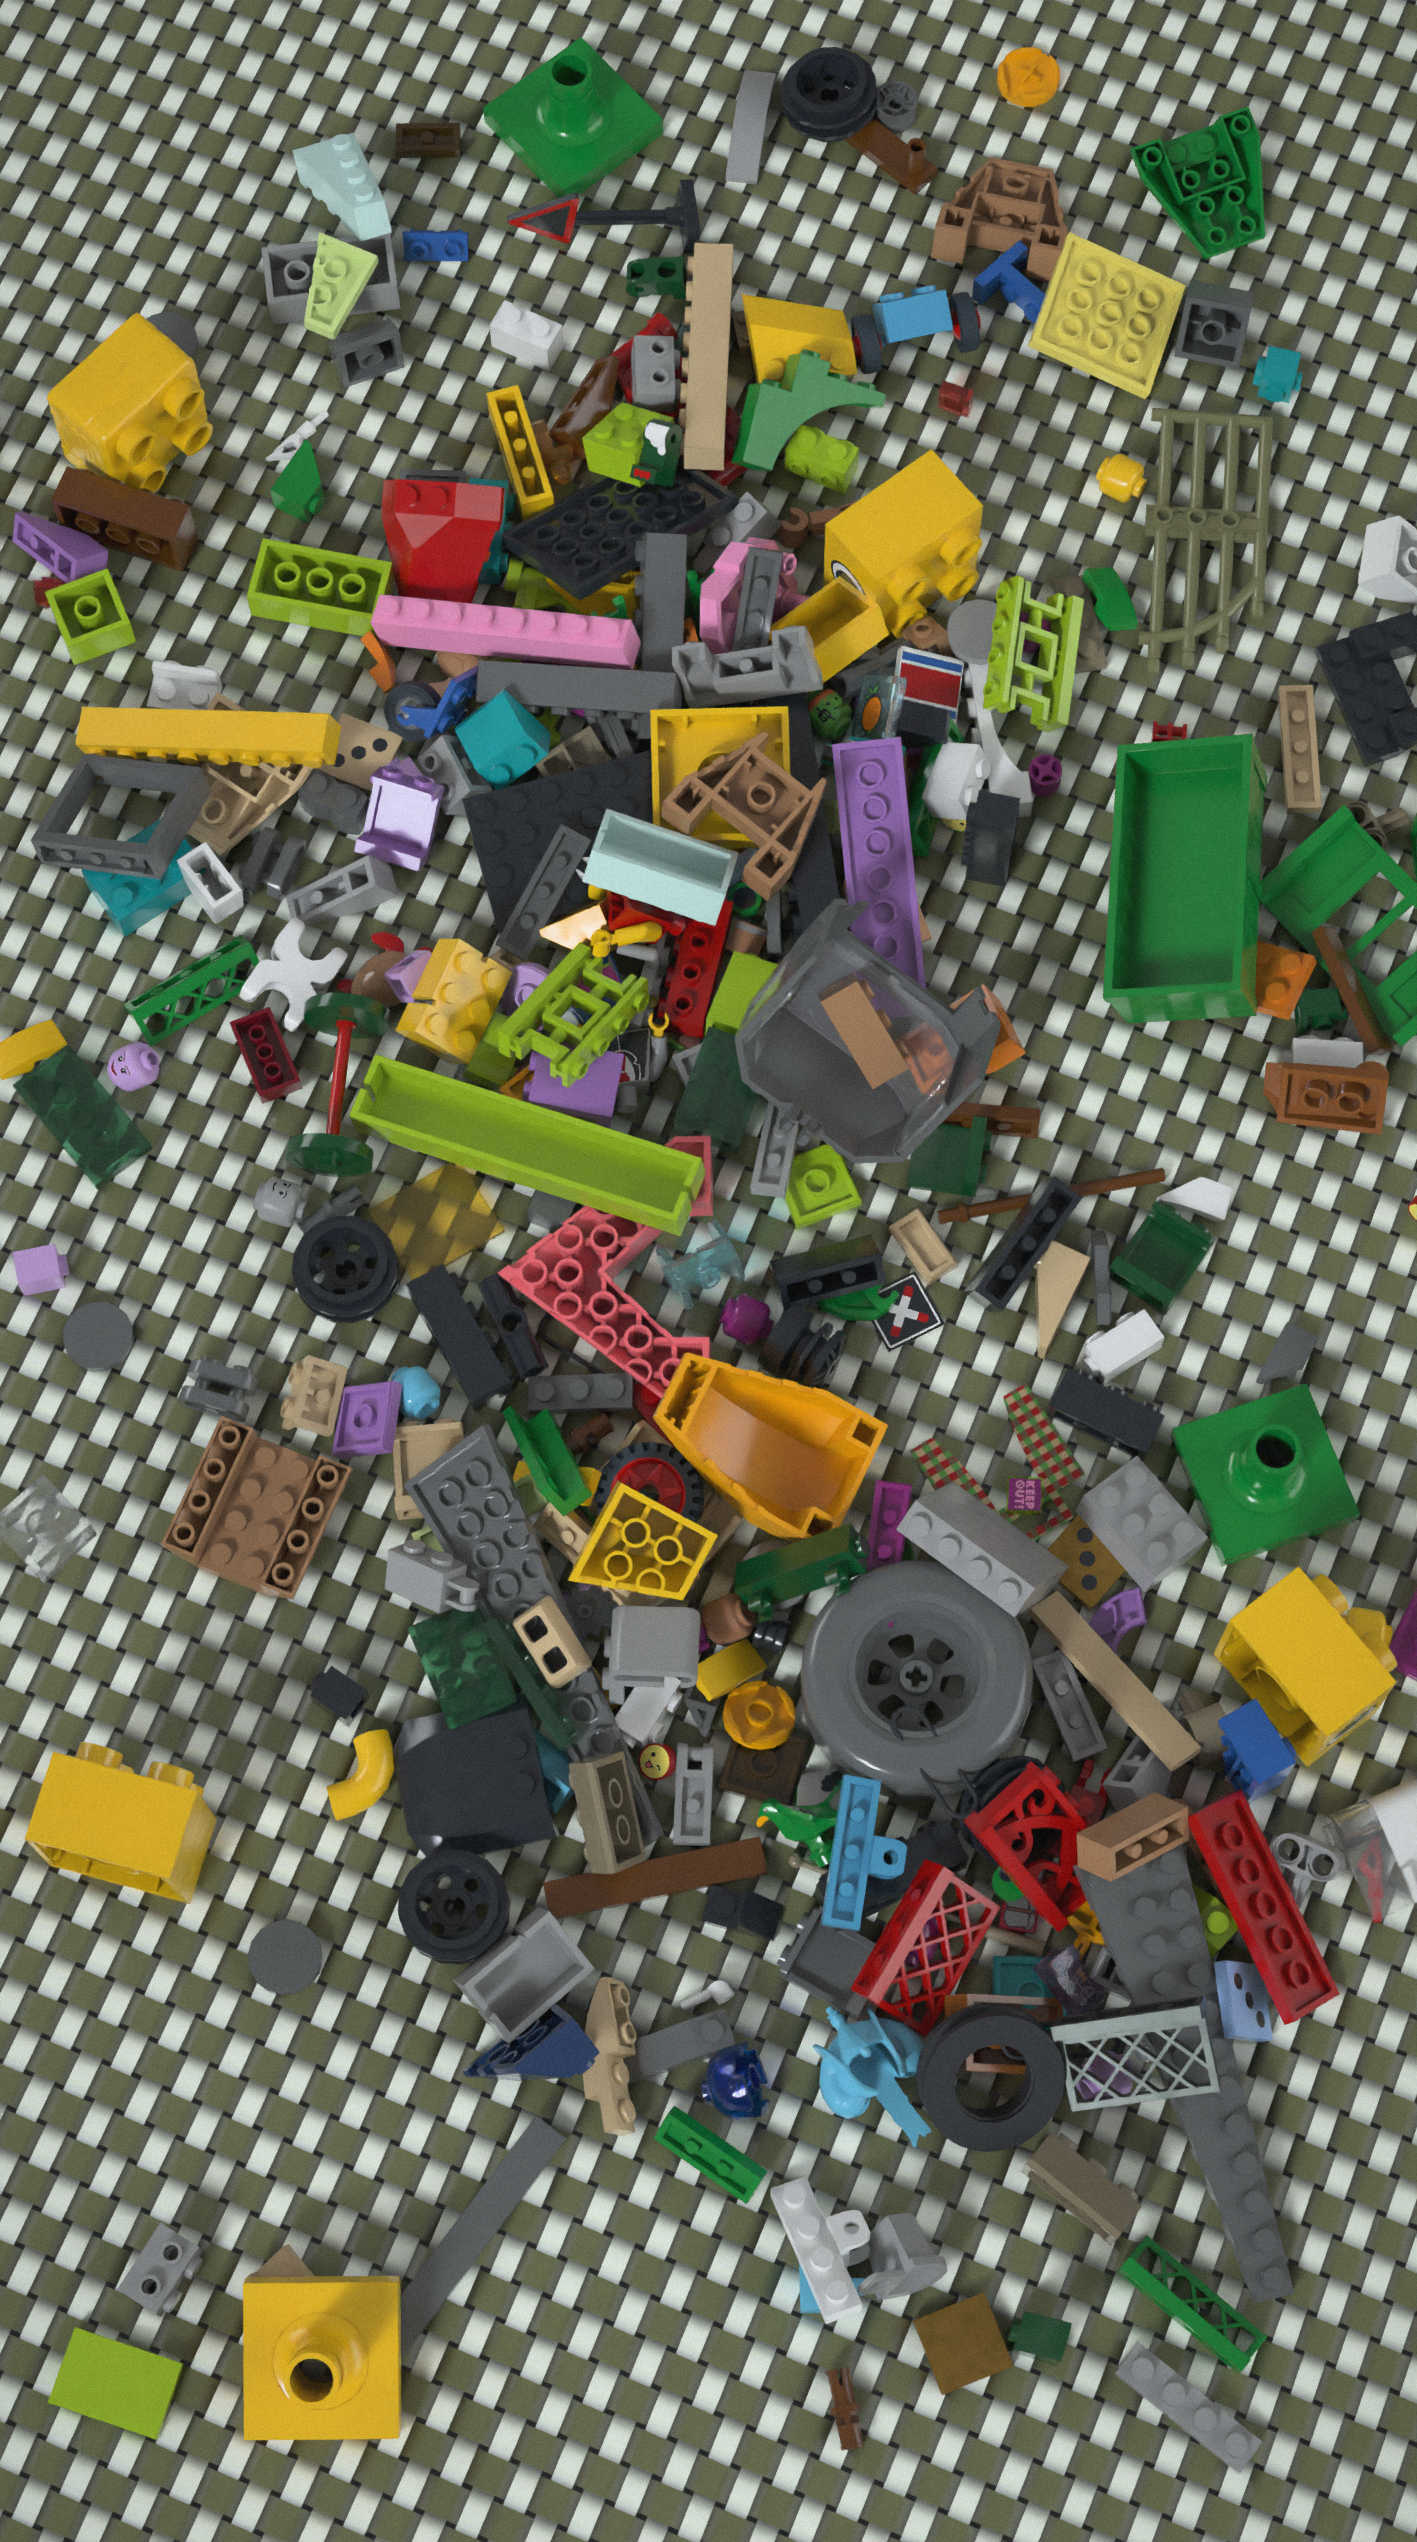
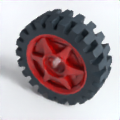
M642 1442L621 1449L619 1453L614 1454L609 1459L610 1461L607 1465H604L597 1486V1494H595L598 1514H600L616 1482L619 1481L641 1494L646 1487L655 1486L659 1492L657 1503L694 1523H697L700 1519L702 1507L704 1506L703 1482L701 1481L700 1474L679 1450L662 1443Z

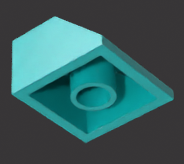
M505 689L501 690L455 727V732L475 770L496 790L509 786L549 754L551 732Z

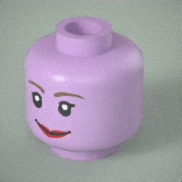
M140 1041L133 1042L115 1050L110 1055L107 1072L114 1085L122 1090L131 1092L153 1083L158 1078L160 1061L157 1053L147 1044Z

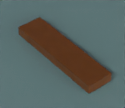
M1321 926L1312 931V935L1367 1053L1382 1056L1390 1052L1392 1049L1335 928Z

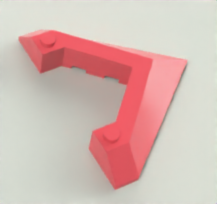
M675 1136L665 1146L702 1158L706 1172L695 1202L690 1201L692 1210L689 1216H713L711 1136ZM584 1206L563 1222L561 1228L553 1234L549 1233L526 1251L527 1254L511 1266L507 1265L498 1272L500 1277L661 1399L684 1353L688 1352L712 1359L710 1337H673L613 1281L631 1261L663 1232L662 1230Z

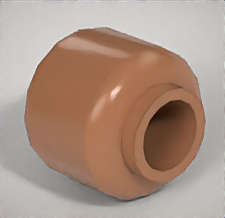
M729 1593L705 1604L700 1623L706 1631L708 1639H711L718 1645L726 1646L751 1634L756 1621V1613L748 1609V1606L738 1594Z

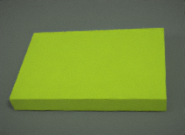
M75 2327L47 2403L158 2440L184 2364Z

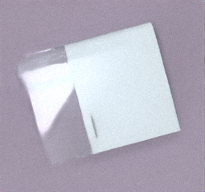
M1416 1777L1325 1817L1326 1825L1322 1827V1833L1327 1844L1336 1846L1337 1849L1344 1852L1373 1921L1417 1903Z

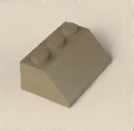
M624 1751L587 1757L569 1763V1784L575 1792L578 1806L576 1817L583 1830L585 1839L584 1855L590 1864L591 1872L596 1874H614L645 1861L646 1855Z
M1051 2132L1030 2157L1021 2172L1111 2246L1142 2207L1136 2202L1139 2196L1121 2182L1117 2186L1106 2177L1109 2173L1108 2170L1098 2161L1090 2158L1087 2162L1076 2152L1079 2147L1063 2133H1060L1057 2137Z

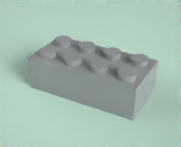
M390 233L365 241H360L356 236L335 238L375 254L378 257V264L349 315L401 309ZM317 241L261 248L272 325L304 321L309 288L312 284L314 259L318 249Z

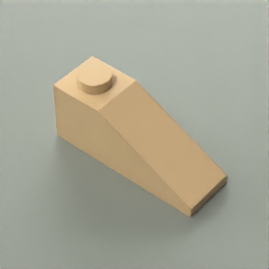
M1053 1240L1047 1251L1045 1250L1033 1267L1037 1269L1035 1279L1038 1357L1042 1359L1046 1357L1088 1270L1091 1257Z

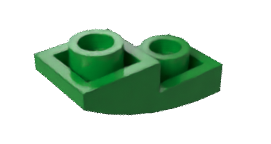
M1086 568L1081 579L1097 598L1093 611L1102 621L1103 625L1109 631L1136 629L1138 621L1132 601L1114 568Z

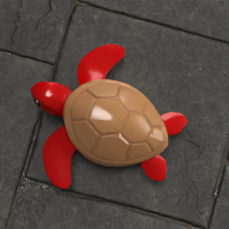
M381 931L373 934L371 939L373 943L386 952L370 958L359 969L354 980H341L338 982L337 988L342 993L372 998L386 1007H392L399 1004L400 1001L383 974L407 955L404 954V943L399 937ZM421 947L414 951L430 950V952L432 953L433 949H431L430 947Z

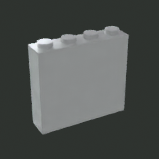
M954 1481L915 1500L896 1529L1013 1617L1018 1616L1048 1597L1069 1568L1067 1564Z

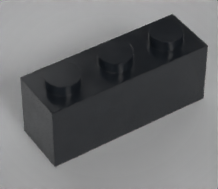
M871 1234L769 1261L775 1291L784 1311L788 1310L794 1303H799L803 1306L886 1284L881 1253Z
M1069 1368L1058 1386L1047 1411L1048 1416L1134 1458L1138 1456L1142 1462L1165 1415L1159 1413L1160 1410L1155 1405L1146 1401L1139 1403L1127 1397L1128 1395L1124 1390L1113 1385L1106 1387L1095 1382V1378L1091 1374L1083 1370H1076L1075 1372Z

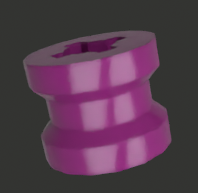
M1042 754L1031 761L1028 769L1031 791L1038 796H1050L1058 790L1061 783L1062 765L1057 758Z

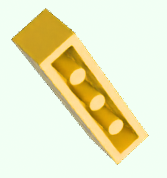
M515 385L486 394L489 416L513 492L516 495V502L522 521H525L554 504V497L519 386Z

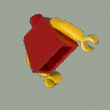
M591 884L589 885V898L601 900L607 896L609 930L615 932L610 934L606 930L598 929L592 934L590 945L593 946V956L602 958L607 956L610 952V945L618 944L619 947L637 942L653 945L666 932L679 936L685 927V918L672 911H666L660 907L639 900H633L627 896L606 889H600Z

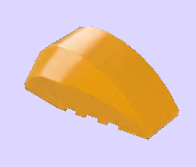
M688 1352L684 1353L653 1415V1419L685 1459L737 1512L752 1525L791 1543L841 1526L888 1427L884 1422L826 1390L816 1387L809 1388L799 1385L794 1381L780 1380L763 1375L761 1372L731 1366V1364Z

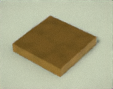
M984 2292L913 2320L941 2395L1013 2367Z

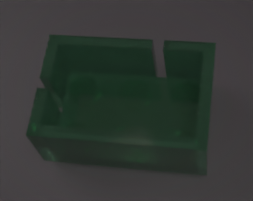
M709 1026L675 1115L671 1131L684 1136H703L704 1129L707 1128L711 1130L709 1136H711L712 1146L737 1155L759 1094L753 1092L742 1081L734 1040L735 1035Z
M478 1607L476 1610L469 1612L452 1608L445 1611L446 1617L440 1620L435 1615L407 1627L417 1655L450 1730L518 1701L508 1673Z

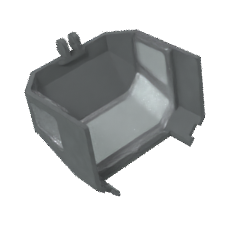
M834 899L804 931L755 996L749 1001L734 1038L741 1078L753 1092L762 1095L782 1113L786 1114L780 1122L778 1130L786 1134L794 1127L796 1121L804 1126L796 1140V1143L801 1147L805 1146L813 1135H816L830 1145L836 1153L845 1156L853 1163H902L984 1081L1001 1022L995 1012L988 1013L982 1002L986 995L980 985L956 1010H953L846 930L868 907L869 901H858L855 905H848L845 899ZM855 972L859 981L863 979L868 981L876 996L871 999L877 1010L884 1008L893 1024L892 1027L888 1028L894 1039L901 1037L910 1052V1055L906 1057L909 1069L872 1089L820 1003L818 996L819 992Z

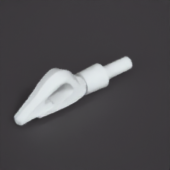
M322 410L310 422L306 420L295 433L290 435L274 450V453L266 457V460L271 462L292 459L303 441L316 432L315 428L329 416L328 412ZM293 448H296V450L285 453Z

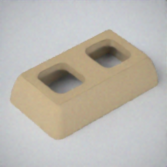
M551 1596L544 1597L514 1619V1629L551 1687H563L591 1666V1659ZM535 1616H540L548 1632L537 1642H533L525 1630V1624ZM559 1647L567 1659V1664L556 1673H552L544 1661V1655L553 1648Z

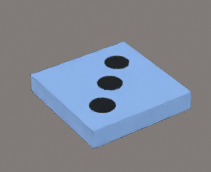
M1228 1960L1214 1962L1224 2037L1226 2039L1255 2042L1273 2040L1265 1983L1256 1965Z

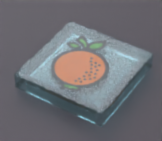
M864 675L850 736L872 740L895 738L907 686L906 678Z

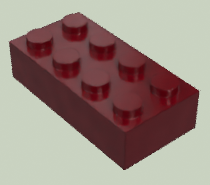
M270 1007L229 1022L262 1104L303 1089Z

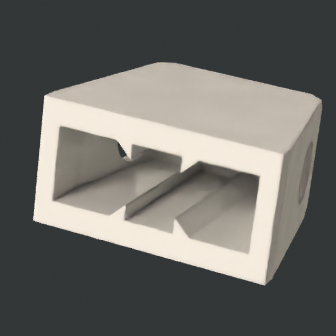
M206 842L177 860L190 892L215 924L221 922L244 905L241 888ZM202 868H207L206 873L202 877L200 873H196Z

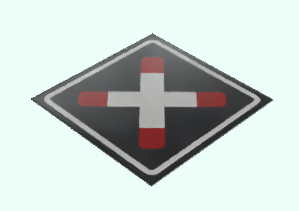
M915 1271L883 1286L878 1293L879 1297L883 1299L888 1298L893 1290L899 1292L900 1296L888 1313L872 1321L888 1352L945 1325Z

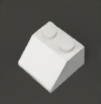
M1399 515L1368 524L1363 543L1358 584L1377 598L1417 604V529Z

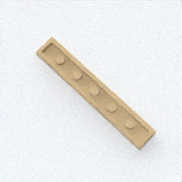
M1058 1591L1030 1608L1028 1615L1171 1772L1199 1754L1201 1746Z

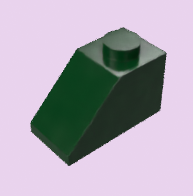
M1025 2311L1022 2314L1021 2320L1013 2319L1008 2336V2341L1014 2342L1011 2352L1057 2366L1062 2361L1072 2323Z

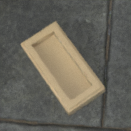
M918 1208L889 1226L890 1233L928 1286L957 1268V1261Z

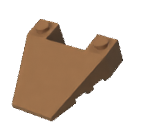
M990 157L971 176L970 183L965 188L961 186L956 191L955 198L950 203L946 202L941 207L935 225L931 258L948 263L963 264L968 245L1006 252L1015 243L1021 241L1028 248L1027 257L1029 259L1026 277L1042 282H1050L1056 262L1063 251L1065 238L1068 235L1067 226L1063 222V209L1059 206L1058 202L1059 193L1053 169Z

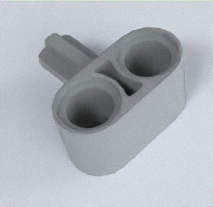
M1295 1831L1281 1834L1272 1844V1854L1276 1862L1291 1870L1287 1885L1299 1909L1302 1906L1312 1880L1319 1882L1335 1880L1342 1876L1346 1870V1858L1339 1849L1304 1833ZM1289 1839L1295 1840L1299 1845L1300 1852L1296 1859H1291L1285 1853V1843ZM1323 1854L1330 1856L1334 1862L1331 1874H1325L1319 1868V1858Z

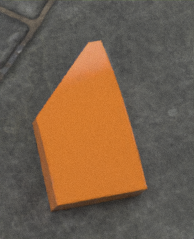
M369 631L360 640L378 664L368 672L386 694L394 687L397 668L385 645H382L379 638Z

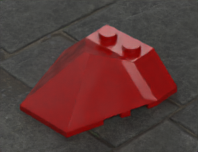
M406 479L383 481L381 516L399 596L472 604L480 583L477 581L484 562H488L491 554L488 550L495 532H499L503 521L505 488L456 482Z

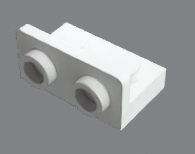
M171 660L164 662L153 661L152 671L154 678L147 708L206 710L217 692L221 694L222 684L219 673L208 666L189 667Z

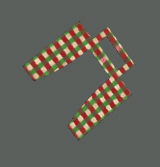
M1025 1383L1003 1396L1022 1449L1043 1484L1041 1485V1504L1051 1499L1060 1513L1026 1533L1028 1537L1036 1541L1075 1518L1058 1490L1082 1477L1085 1473ZM931 1438L910 1450L934 1490L954 1481L1009 1523L1031 1511L1008 1509V1505L997 1511L970 1473L935 1438Z

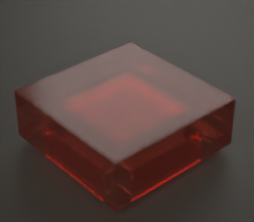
M943 380L939 389L938 407L963 417H969L973 405L974 391Z

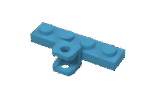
M850 1775L842 1777L821 1925L859 1931L867 1877L887 1880L893 1879L904 1872L907 1846L896 1839L881 1836L873 1837L881 1782L878 1780ZM884 1853L891 1856V1865L885 1863L883 1859Z

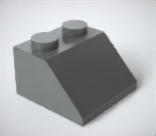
M389 318L370 322L365 327L350 332H341L335 340L328 339L330 355L343 388L405 367L400 333L397 326Z

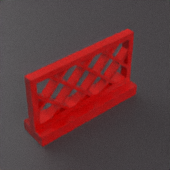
M927 1859L922 1863L850 1988L859 1996L869 2000L925 2037H927L945 2005V1995H951L1000 1909L999 1905L956 1877L955 1873ZM951 1883L956 1889L957 1902L943 1906L942 1894L948 1884ZM980 1903L986 1907L979 1921L970 1924L967 1906ZM959 1909L961 1927L947 1931L945 1913ZM936 1917L939 1934L924 1939L923 1927L928 1919ZM963 1935V1949L960 1954L951 1956L948 1939ZM940 1942L943 1959L928 1964L926 1946ZM917 1949L920 1967L906 1971L904 1960L910 1951ZM944 1967V1982L940 1987L932 1989L930 1971ZM921 1975L924 1992L909 1996L907 1979ZM899 1982L901 2000L892 2003L884 2001L883 1997L889 1986ZM925 2000L927 2011L919 2024L913 2020L911 2004ZM903 2007V2013L898 2009Z

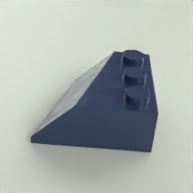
M555 2003L512 2042L507 2043L499 2039L462 2072L466 2077L514 2081L571 2078L575 2074L581 2075L589 2070L595 2063L594 2058L600 2052L573 2017Z

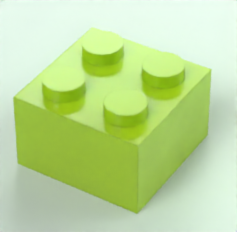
M621 402L582 438L589 471L641 487L646 482L631 478L630 473L633 464L638 465L644 444V429L652 419L656 418L674 423V418Z
M108 569L45 591L50 609L73 665L136 642L131 623Z

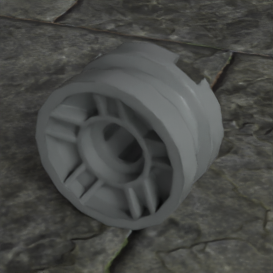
M889 81L879 86L877 89V109L873 118L894 134L910 129L915 123L917 116L918 98L915 90L907 83L901 81Z

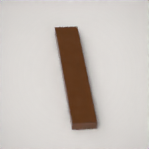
M759 1836L646 1860L614 1874L590 1872L543 1882L548 1911L557 1920L711 1887V1885L716 1886L768 1875Z

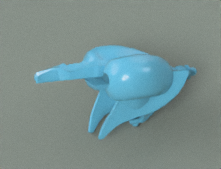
M870 2005L866 2007L869 2019L854 2024L848 2023L845 2017L839 2013V2009L835 2010L834 2007L828 2006L826 2008V2012L829 2014L827 2019L836 2028L837 2036L831 2042L828 2049L818 2044H813L812 2046L823 2058L819 2086L827 2106L838 2116L846 2119L855 2118L865 2112L869 2107L871 2098L876 2096L885 2110L892 2116L894 2122L909 2137L912 2146L916 2148L919 2134L925 2137L932 2130L908 2102V2096L903 2093L895 2077L909 2078L916 2075L919 2055L924 2046L922 2038L915 2030L903 2023L877 2018Z

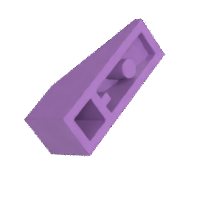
M22 511L15 512L12 541L65 583L106 569L108 550L89 535Z

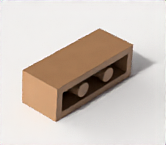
M855 972L818 993L820 1003L872 1089L909 1069L906 1057L910 1055V1052L901 1037L893 1038L888 1029L893 1024L884 1008L879 1010L875 1008L871 999L876 996L866 979L859 981Z
M1154 1792L1078 1832V1867L1112 1882L1189 1840L1188 1806Z

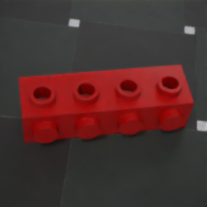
M724 900L715 926L682 915L686 923L683 937L677 936L674 944L673 956L677 957L675 968H668L665 987L670 988L667 999L661 998L657 1018L662 1019V1024L666 1021L665 1011L670 1017L669 1024L664 1029V1032L698 1039L704 1038L706 1018L712 1006L715 987L725 953L724 948L728 941L734 916L733 902Z

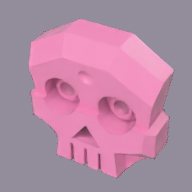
M748 537L746 542L731 541L713 565L715 571L702 583L700 594V637L707 644L712 655L728 653L732 649L748 546L780 551L775 540ZM783 553L771 625L810 598V596L797 594L798 582L793 575L797 559L792 553Z

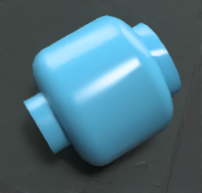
M420 1366L402 1367L392 1375L391 1381L402 1384L399 1411L404 1417L424 1419L438 1408L441 1391L426 1369Z

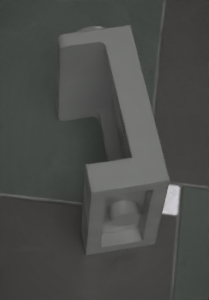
M815 1907L812 1914L805 1912L795 1929V1932L800 1935L794 1946L792 1947L787 1944L777 1961V1964L782 1967L779 1977L858 2021L869 2000L859 1996L850 1988L876 1943L853 1930L842 1929L835 1933L832 1927L821 1925L823 1910Z

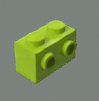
M800 425L785 448V470L844 494L858 469L859 448L855 447L848 440L836 439L826 435L817 427Z

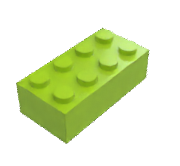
M263 538L246 597L251 616L364 636L371 631L377 636L370 622L379 595H392L396 581L392 562Z

